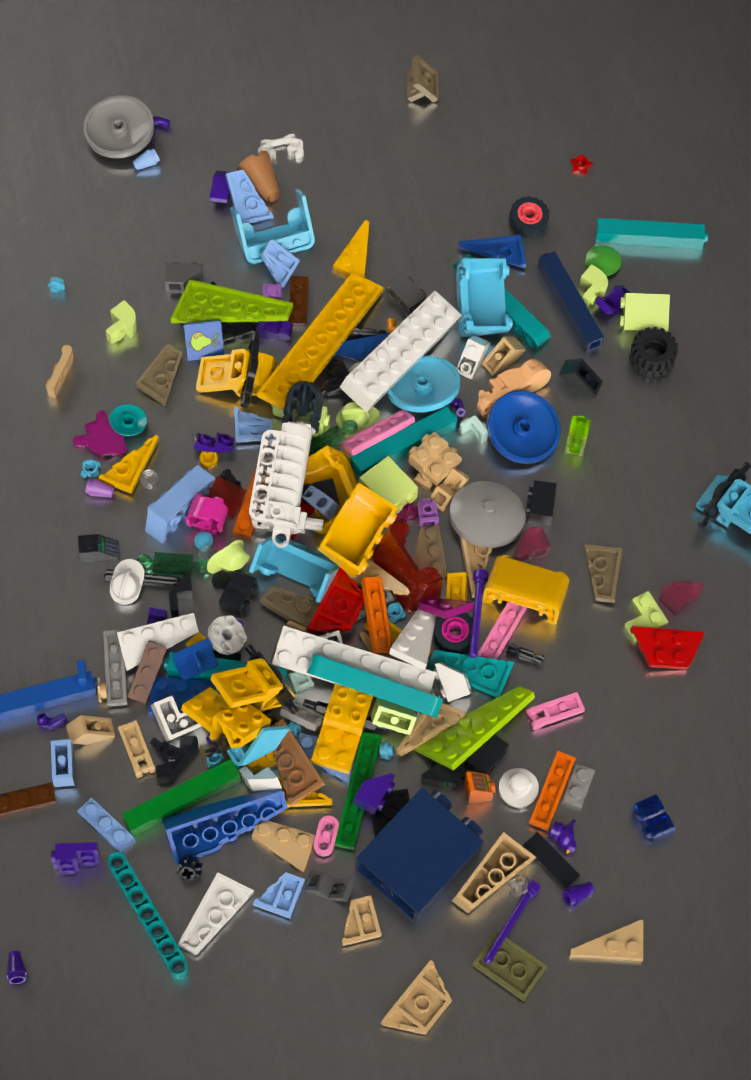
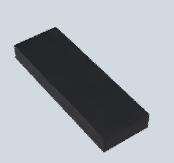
M538 832L523 844L522 847L536 856L535 860L564 890L580 877V874Z

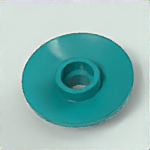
M124 404L116 407L111 412L109 423L116 433L123 436H135L145 429L147 417L141 408L131 404Z

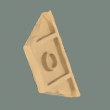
M432 960L428 962L380 1023L381 1025L426 1035L448 1008L452 999L448 991H446L441 976H439Z

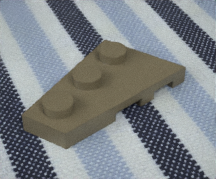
M167 343L136 381L135 386L163 406H166L183 353Z
M439 525L420 527L410 584L447 580V568Z
M584 544L595 601L615 603L623 553L622 548Z
M273 586L260 599V604L288 621L291 620L306 628L320 605L311 596L295 595L292 591Z

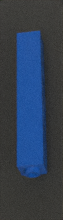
M88 671L87 686L80 687L77 674L0 694V721L97 696L96 689H98L97 677L92 678L91 671Z

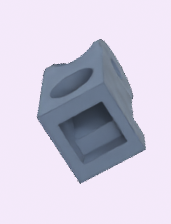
M312 485L302 495V498L328 520L340 508L333 499Z

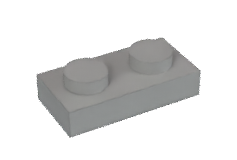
M295 701L293 702L299 709L298 712L295 711V714H291L287 707L281 708V716L314 732L324 720V715Z
M576 763L563 802L582 808L595 770Z

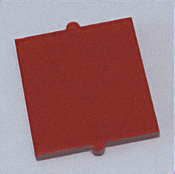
M217 476L212 488H209L210 492L207 497L222 498L224 500L223 504L228 508L227 516L234 519L239 506H242L241 502L247 490Z

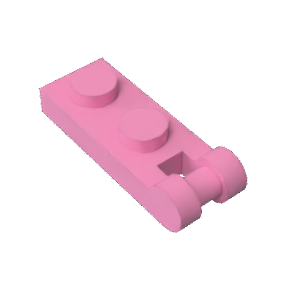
M578 692L531 707L526 710L528 718H531L533 730H537L545 725L583 713L585 708ZM543 713L544 717L539 719L537 714Z

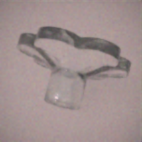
M208 544L198 549V560L206 568L209 559L217 553L216 549L211 548Z
M436 680L433 682V691L430 694L444 699L440 690L442 686Z
M518 874L515 879L509 880L508 885L511 887L509 894L514 896L515 899H520L522 894L527 892L528 877Z

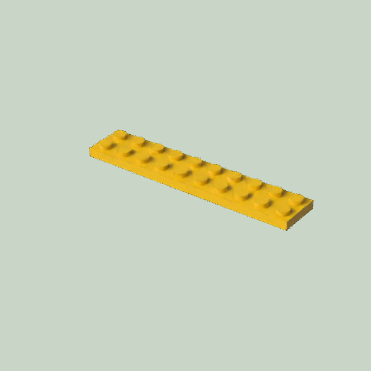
M352 272L259 389L257 397L284 410L287 393L293 384L300 381L311 383L315 381L383 293L384 287Z

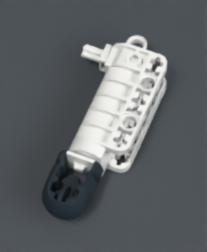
M308 381L297 382L289 389L284 405L283 414L285 416L282 418L281 431H265L260 445L249 514L254 528L272 532L273 544L278 548H284L289 544L291 534H305L306 529L322 531L324 526V520L308 518L307 513L301 512L300 507L312 434H316L319 431L320 423L318 421L321 419L323 408V394L314 383ZM295 399L299 401V406L296 405ZM309 403L312 404L311 424H305V422L301 421L292 422L293 409H296L298 416L306 417L307 413L311 412ZM270 435H273V436H274V439H271V440H267V439H266V438H269ZM278 534H284L286 541L277 543L275 538Z

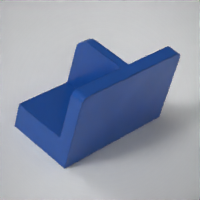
M209 638L172 654L173 663L182 681H186L218 666V661L212 651V644Z

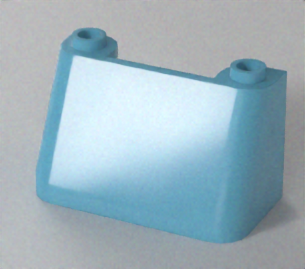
M463 258L457 266L458 312L462 315L459 319L460 337L506 333L512 329V318H509V315L506 314L504 280L509 275V265H506V259Z

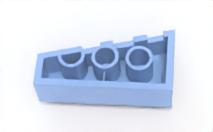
M199 465L192 470L189 469L180 481L177 480L170 490L164 491L156 502H152L148 506L145 532L163 544L167 540L166 534L169 531L174 532L178 528L177 524L182 517L186 519L195 494H202L206 497L213 490L215 477Z

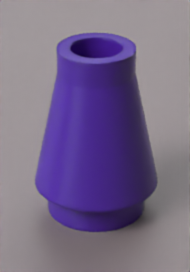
M590 882L566 887V890L562 892L563 899L568 906H576L594 893V887Z
M19 951L9 952L6 978L11 984L23 983L26 980L27 972L21 958V953Z

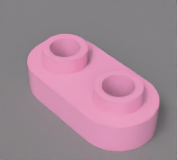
M324 816L319 821L314 840V851L319 856H328L334 850L339 822L333 816ZM327 825L332 826V829L326 830L325 827ZM322 844H326L328 846L326 849L320 848Z

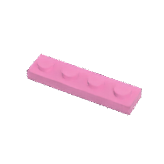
M401 410L342 441V446L348 453L354 456L414 424V416L406 410Z
M507 602L477 656L499 659L525 614L527 607Z

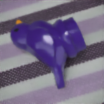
M574 819L566 825L555 821L548 835L553 840H557L558 845L564 848L567 854L573 853L577 847L574 840L573 826L576 823Z

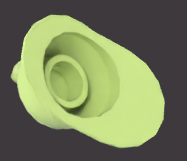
M356 402L347 403L336 415L337 425L342 430L368 428L381 420V415L375 407L366 412Z
M235 540L227 547L215 553L207 563L208 572L215 574L224 570L235 572V570L242 569L250 560V556L244 550L245 543L242 540Z

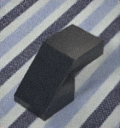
M186 573L169 592L171 618L179 617L178 600L193 599L190 573Z

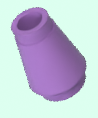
M89 478L85 493L89 494V496L112 498L114 487L96 478Z

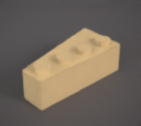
M503 832L452 902L469 914L532 863L536 856Z

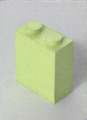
M625 293L624 297L620 299V308H623V316L620 315L619 326H622V331H645L648 327L650 329L657 327L659 330L663 328L665 329L664 332H668L670 295Z
M389 456L359 477L360 484L398 507L395 514H398L407 503L410 504L415 501L418 496V486Z

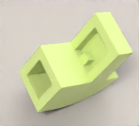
M592 264L581 276L579 284L580 287L586 290L582 299L587 308L590 305H594L599 297H605L608 287V279L604 272Z
M123 300L110 310L111 319L115 324L105 331L107 340L111 344L120 341L125 334L131 339L137 330L135 311Z

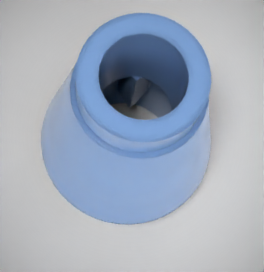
M152 148L151 150L147 149L132 162L138 171L139 169L157 165L160 159L154 148Z

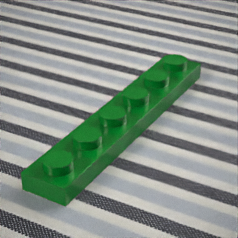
M362 732L334 846L355 850L364 810L355 806L353 802L363 782L372 779L382 740L380 735Z

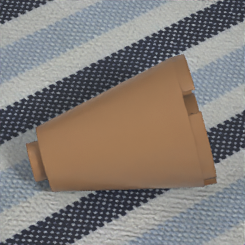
M260 151V155L255 157L252 154L239 164L240 168H237V170H244L254 185L256 192L266 202L270 201L271 203L279 198L281 192L269 153L267 151Z

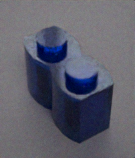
M656 794L634 804L633 817L636 822L641 823L643 826L642 833L651 843L674 834V824Z

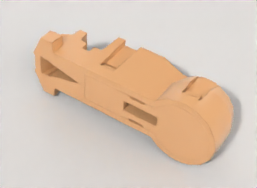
M531 359L519 368L506 370L499 374L497 378L490 379V392L480 390L478 395L477 409L481 416L488 419L489 412L494 404L508 393L515 391L536 392L548 383L551 377L550 370L542 362Z

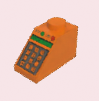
M466 772L464 789L468 805L492 800L493 793H495L494 781H490L489 775Z

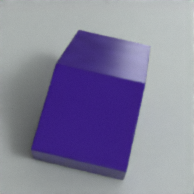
M218 170L215 172L209 201L228 202L230 191L225 175L230 172Z
M623 285L615 286L607 297H599L595 303L607 315L616 314L622 309L620 308L621 297H624L625 293L631 292Z

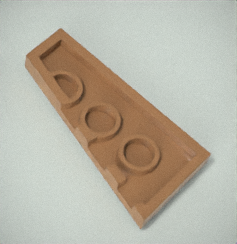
M281 719L271 727L287 726V724ZM289 730L273 753L289 805L292 807L325 784Z

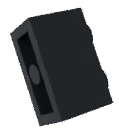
M534 480L533 487H529L528 498H531V504L527 503L525 513L529 515L528 522L551 525L557 483Z
M494 734L466 759L465 768L470 772L490 775L507 753L509 744Z

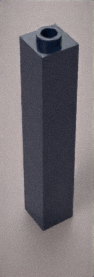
M556 252L543 254L539 257L537 268L585 352L601 347L604 336Z

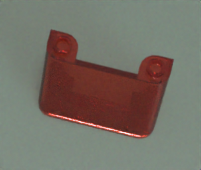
M403 517L392 523L381 541L374 548L372 559L375 564L409 589L410 593L408 595H394L405 611L414 612L419 608V602L427 600L428 597L441 598L443 578L435 568L425 567L419 570L404 547L407 545L405 538L409 534V525Z

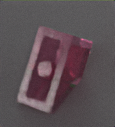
M533 527L524 532L513 554L514 560L526 562L549 555L551 546L543 527Z
M674 581L671 585L667 584L662 588L659 601L676 616L703 593L705 584L703 582Z

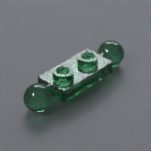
M347 420L343 424V428L340 429L336 425L318 437L311 440L309 456L327 445L333 448L342 443V441L347 439L346 434L352 435L357 432L358 424L354 420Z
M155 552L154 558L147 554H142L137 558L143 569L153 566V573L179 575L190 573L192 575V569L199 573H206L208 571V560L199 558L193 561L194 557L191 554Z

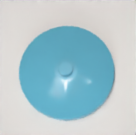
M423 356L387 392V395L394 405L410 412L434 411L448 405L457 396L460 390L459 372L452 363L443 358Z

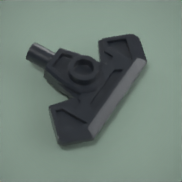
M332 358L329 361L326 373L333 377L325 382L323 388L320 389L323 396L326 394L332 396L342 392L341 401L347 403L355 402L339 388L344 379L350 374L343 361Z
M196 736L181 737L179 748L166 741L160 742L155 737L150 741V744L156 748V752L165 762L156 766L157 782H171L199 750L198 738Z

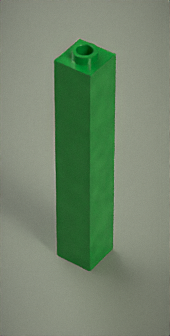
M229 759L122 813L123 820L130 834L134 837L161 823L162 819L177 815L240 783V767L236 766L232 759Z

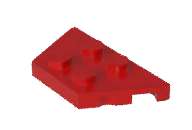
M340 567L307 627L309 632H351L365 605L363 590L359 589L357 583Z
M638 626L630 628L631 634L635 635L639 643L638 647L644 654L648 667L688 669L704 636L702 631Z

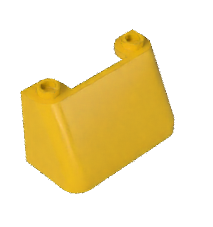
M328 445L308 457L304 485L333 478L336 486L340 508L334 516L328 520L314 508L316 517L313 519L324 520L323 530H314L319 534L327 533L350 493L358 484L347 456Z
M501 555L495 559L484 589L482 602L491 605L493 600H498L500 604L504 600L537 610L540 616H543L544 613L548 617L547 622L557 624L570 579L564 572H554L511 559L507 555Z

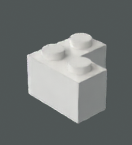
M169 696L151 705L166 742L202 727L186 713L180 714L173 696Z

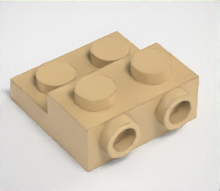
M433 432L431 435L426 434L422 438V444L419 447H412L408 453V463L437 486L450 473L451 469L462 461V457L448 447L447 441Z

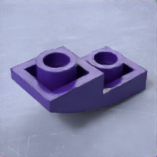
M218 432L215 438L207 434L196 433L193 448L206 452L233 451L235 438Z

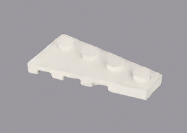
M418 608L392 645L389 654L425 670L436 615L419 610Z
M194 613L117 632L126 671L139 665L147 641L168 649L198 633Z
M217 872L182 935L178 946L197 956L254 894V890Z

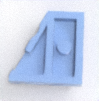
M271 239L260 255L276 284H281L282 289L300 260Z
M234 407L236 443L261 441L265 431L273 430L272 420L259 417L251 412L250 414L242 412L240 408ZM270 435V437H269V438H266V439H267V440H271V439H274V438H273V435Z
M285 872L275 884L266 889L263 895L254 900L253 906L291 919L305 879Z

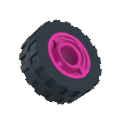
M462 613L447 619L439 617L436 620L434 639L441 651L458 654L469 651L473 618L468 613ZM453 630L460 631V634L453 635L450 632Z

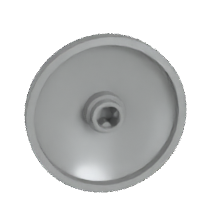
M112 96L99 101L88 111L84 119L83 131L88 145L96 153L108 158H125L140 152L147 146L154 133V120L150 109L142 101L130 96Z
M489 481L473 482L460 488L453 496L449 509L450 522L457 534L471 544L486 548L501 547L514 541L520 535L526 518L525 508L520 498L509 488Z

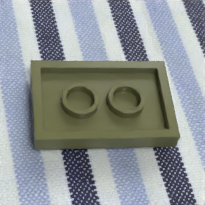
M496 930L472 966L524 1002L548 966L507 937L492 962L486 964L484 957L499 934Z

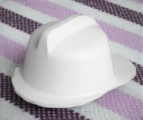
M134 559L123 560L114 570L110 583V594L112 599L121 605L133 603L140 594L145 572L143 566Z

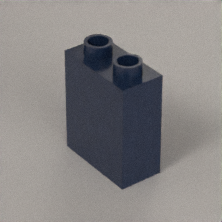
M421 788L356 857L354 867L357 872L415 923L480 853L484 843L480 838L483 831L475 821L469 817H464L460 821L449 811L452 808V804L445 795L437 790L429 794L424 788Z

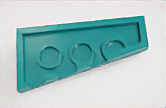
M434 650L427 668L434 671L436 668L435 664L442 662L465 673L470 687L494 697H499L503 692L515 662L478 656L471 658L469 655Z

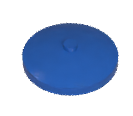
M515 391L504 395L491 408L487 419V431L493 446L505 458L516 463L532 464L544 460L554 451L560 440L561 425L555 409L543 397L532 392Z

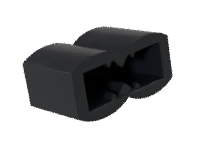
M235 570L221 595L219 607L239 616L242 615L243 611L247 612L250 606L249 599L252 595L255 596L259 589L257 578Z

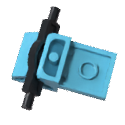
M744 462L740 469H734L730 476L717 475L698 500L696 508L704 514V517L698 523L701 528H705L710 521L716 520L726 527L732 522L751 534V485L745 482L747 478L745 473L751 467L748 462Z

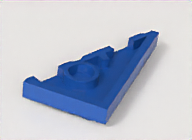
M521 235L459 241V249L488 258L506 259L508 264L526 268Z
M391 333L345 341L335 355L362 362Z

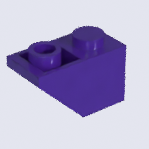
M391 773L365 780L355 796L353 804L375 816L377 810L381 811L387 801L384 799L386 793L391 794L396 784L393 782L395 775Z

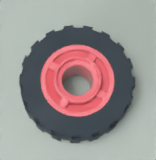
M522 197L512 205L509 215L510 227L518 235L532 238L539 236L547 227L549 209H547V205L542 200L536 197Z

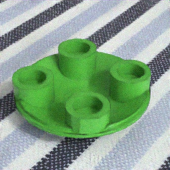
M599 245L588 251L585 265L588 268L591 264L608 277L619 270L621 257L614 248Z

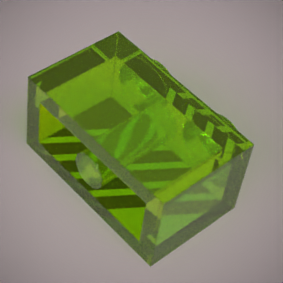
M572 416L565 453L583 457L591 419H587L584 416Z

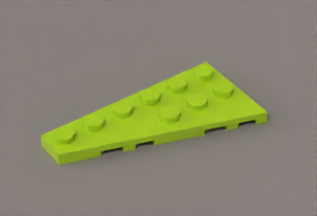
M189 279L171 316V323H193L211 320H221V322L288 321L293 310V303Z
M519 685L469 712L458 723L413 750L454 771L535 698L534 692Z

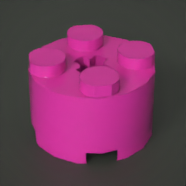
M195 494L188 510L186 524L188 527L193 525L198 528L197 532L206 531L211 535H216L217 531L222 533L228 508L223 504L224 500L220 497L210 498L202 494Z

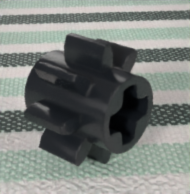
M186 855L185 860L179 859L177 873H180L182 880H191L192 882L195 876L200 877L203 863H199L197 856Z

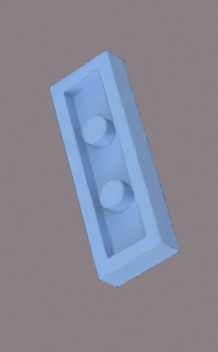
M92 797L77 811V814L116 851L122 853L135 840Z

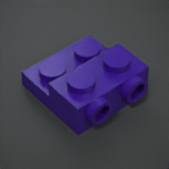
M97 842L55 844V850L51 852V861L54 864V869H58L59 872L74 874L75 871H80V863L86 866L101 863V855Z

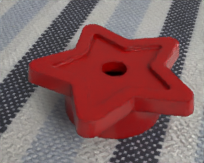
M584 155L570 159V162L573 164L572 172L580 171L587 174V168L593 164Z

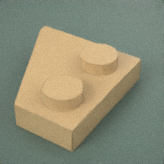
M371 895L351 900L342 946L381 937L382 934Z

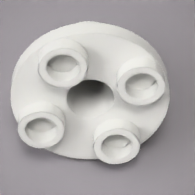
M232 615L216 618L208 628V638L212 647L224 655L235 654L243 647L247 640L242 625Z
M514 768L508 770L499 781V796L506 804L512 807L526 808L537 798L539 792L538 781L526 769Z

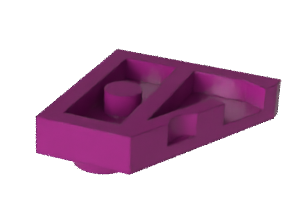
M428 597L427 600L419 602V610L445 619L474 610L473 602Z

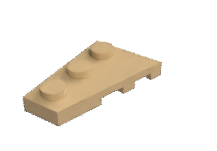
M267 820L255 825L252 839L270 852L278 855L283 861L292 865L304 875L316 835Z

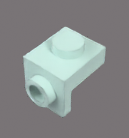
M476 415L462 420L459 428L461 435L470 430L480 443L487 440V425L484 422L481 423Z

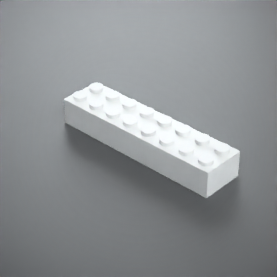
M434 291L344 379L339 388L363 410L368 412L457 323L462 315L440 294Z
M286 626L282 628L272 665L331 682L306 673L312 655L316 654L428 694L431 692L436 672L427 669L423 670L414 665Z

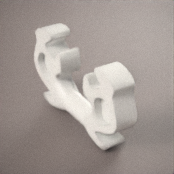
M288 134L283 138L274 140L264 139L260 141L261 146L258 149V155H260V151H267L270 158L276 159V151L272 148L285 144L288 145V155L291 156V153H295V158L298 159L304 155L303 141L295 138V134Z

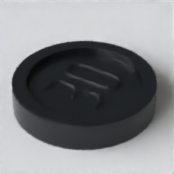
M216 572L212 577V585L217 590H225L231 577L227 572Z

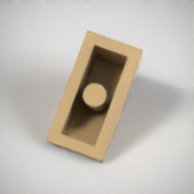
M503 337L484 359L482 365L492 376H495L514 364L526 349L515 337Z
M80 715L66 725L68 737L71 739L72 744L88 745L115 737L111 718Z

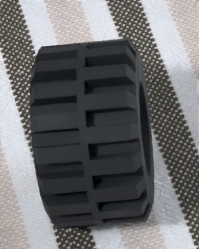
M648 327L645 331L641 330L639 334L635 335L629 358H631V365H634L633 368L636 371L639 370V374H647L646 377L654 375V378H657L659 374L664 376L666 372L669 373L677 357L678 343H675L676 339L671 337L669 331L666 333L663 328L659 330L657 327H653V329ZM650 348L656 349L662 355L652 356L645 350Z

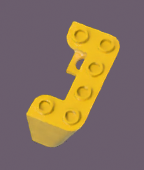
M358 483L350 493L317 550L350 576H359L369 564L366 560H369L374 552L372 547L375 543L378 545L383 537L382 530L384 527L387 529L397 517L395 512L398 507Z

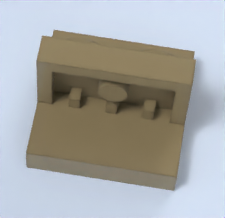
M419 55L412 57V69L407 70V99L413 102L426 96L432 102H436L439 100L438 71Z

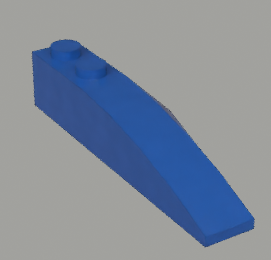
M278 789L243 795L204 805L162 819V823L177 865L179 859L185 860L186 855L199 858L218 851L222 845L229 841L233 842L240 834L245 831H251L255 828V825L262 821L266 822L288 807L283 790Z

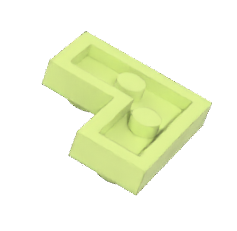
M649 591L632 599L631 603L638 612L639 617L625 623V628L634 642L637 639L630 632L632 626L663 628L668 625V620Z

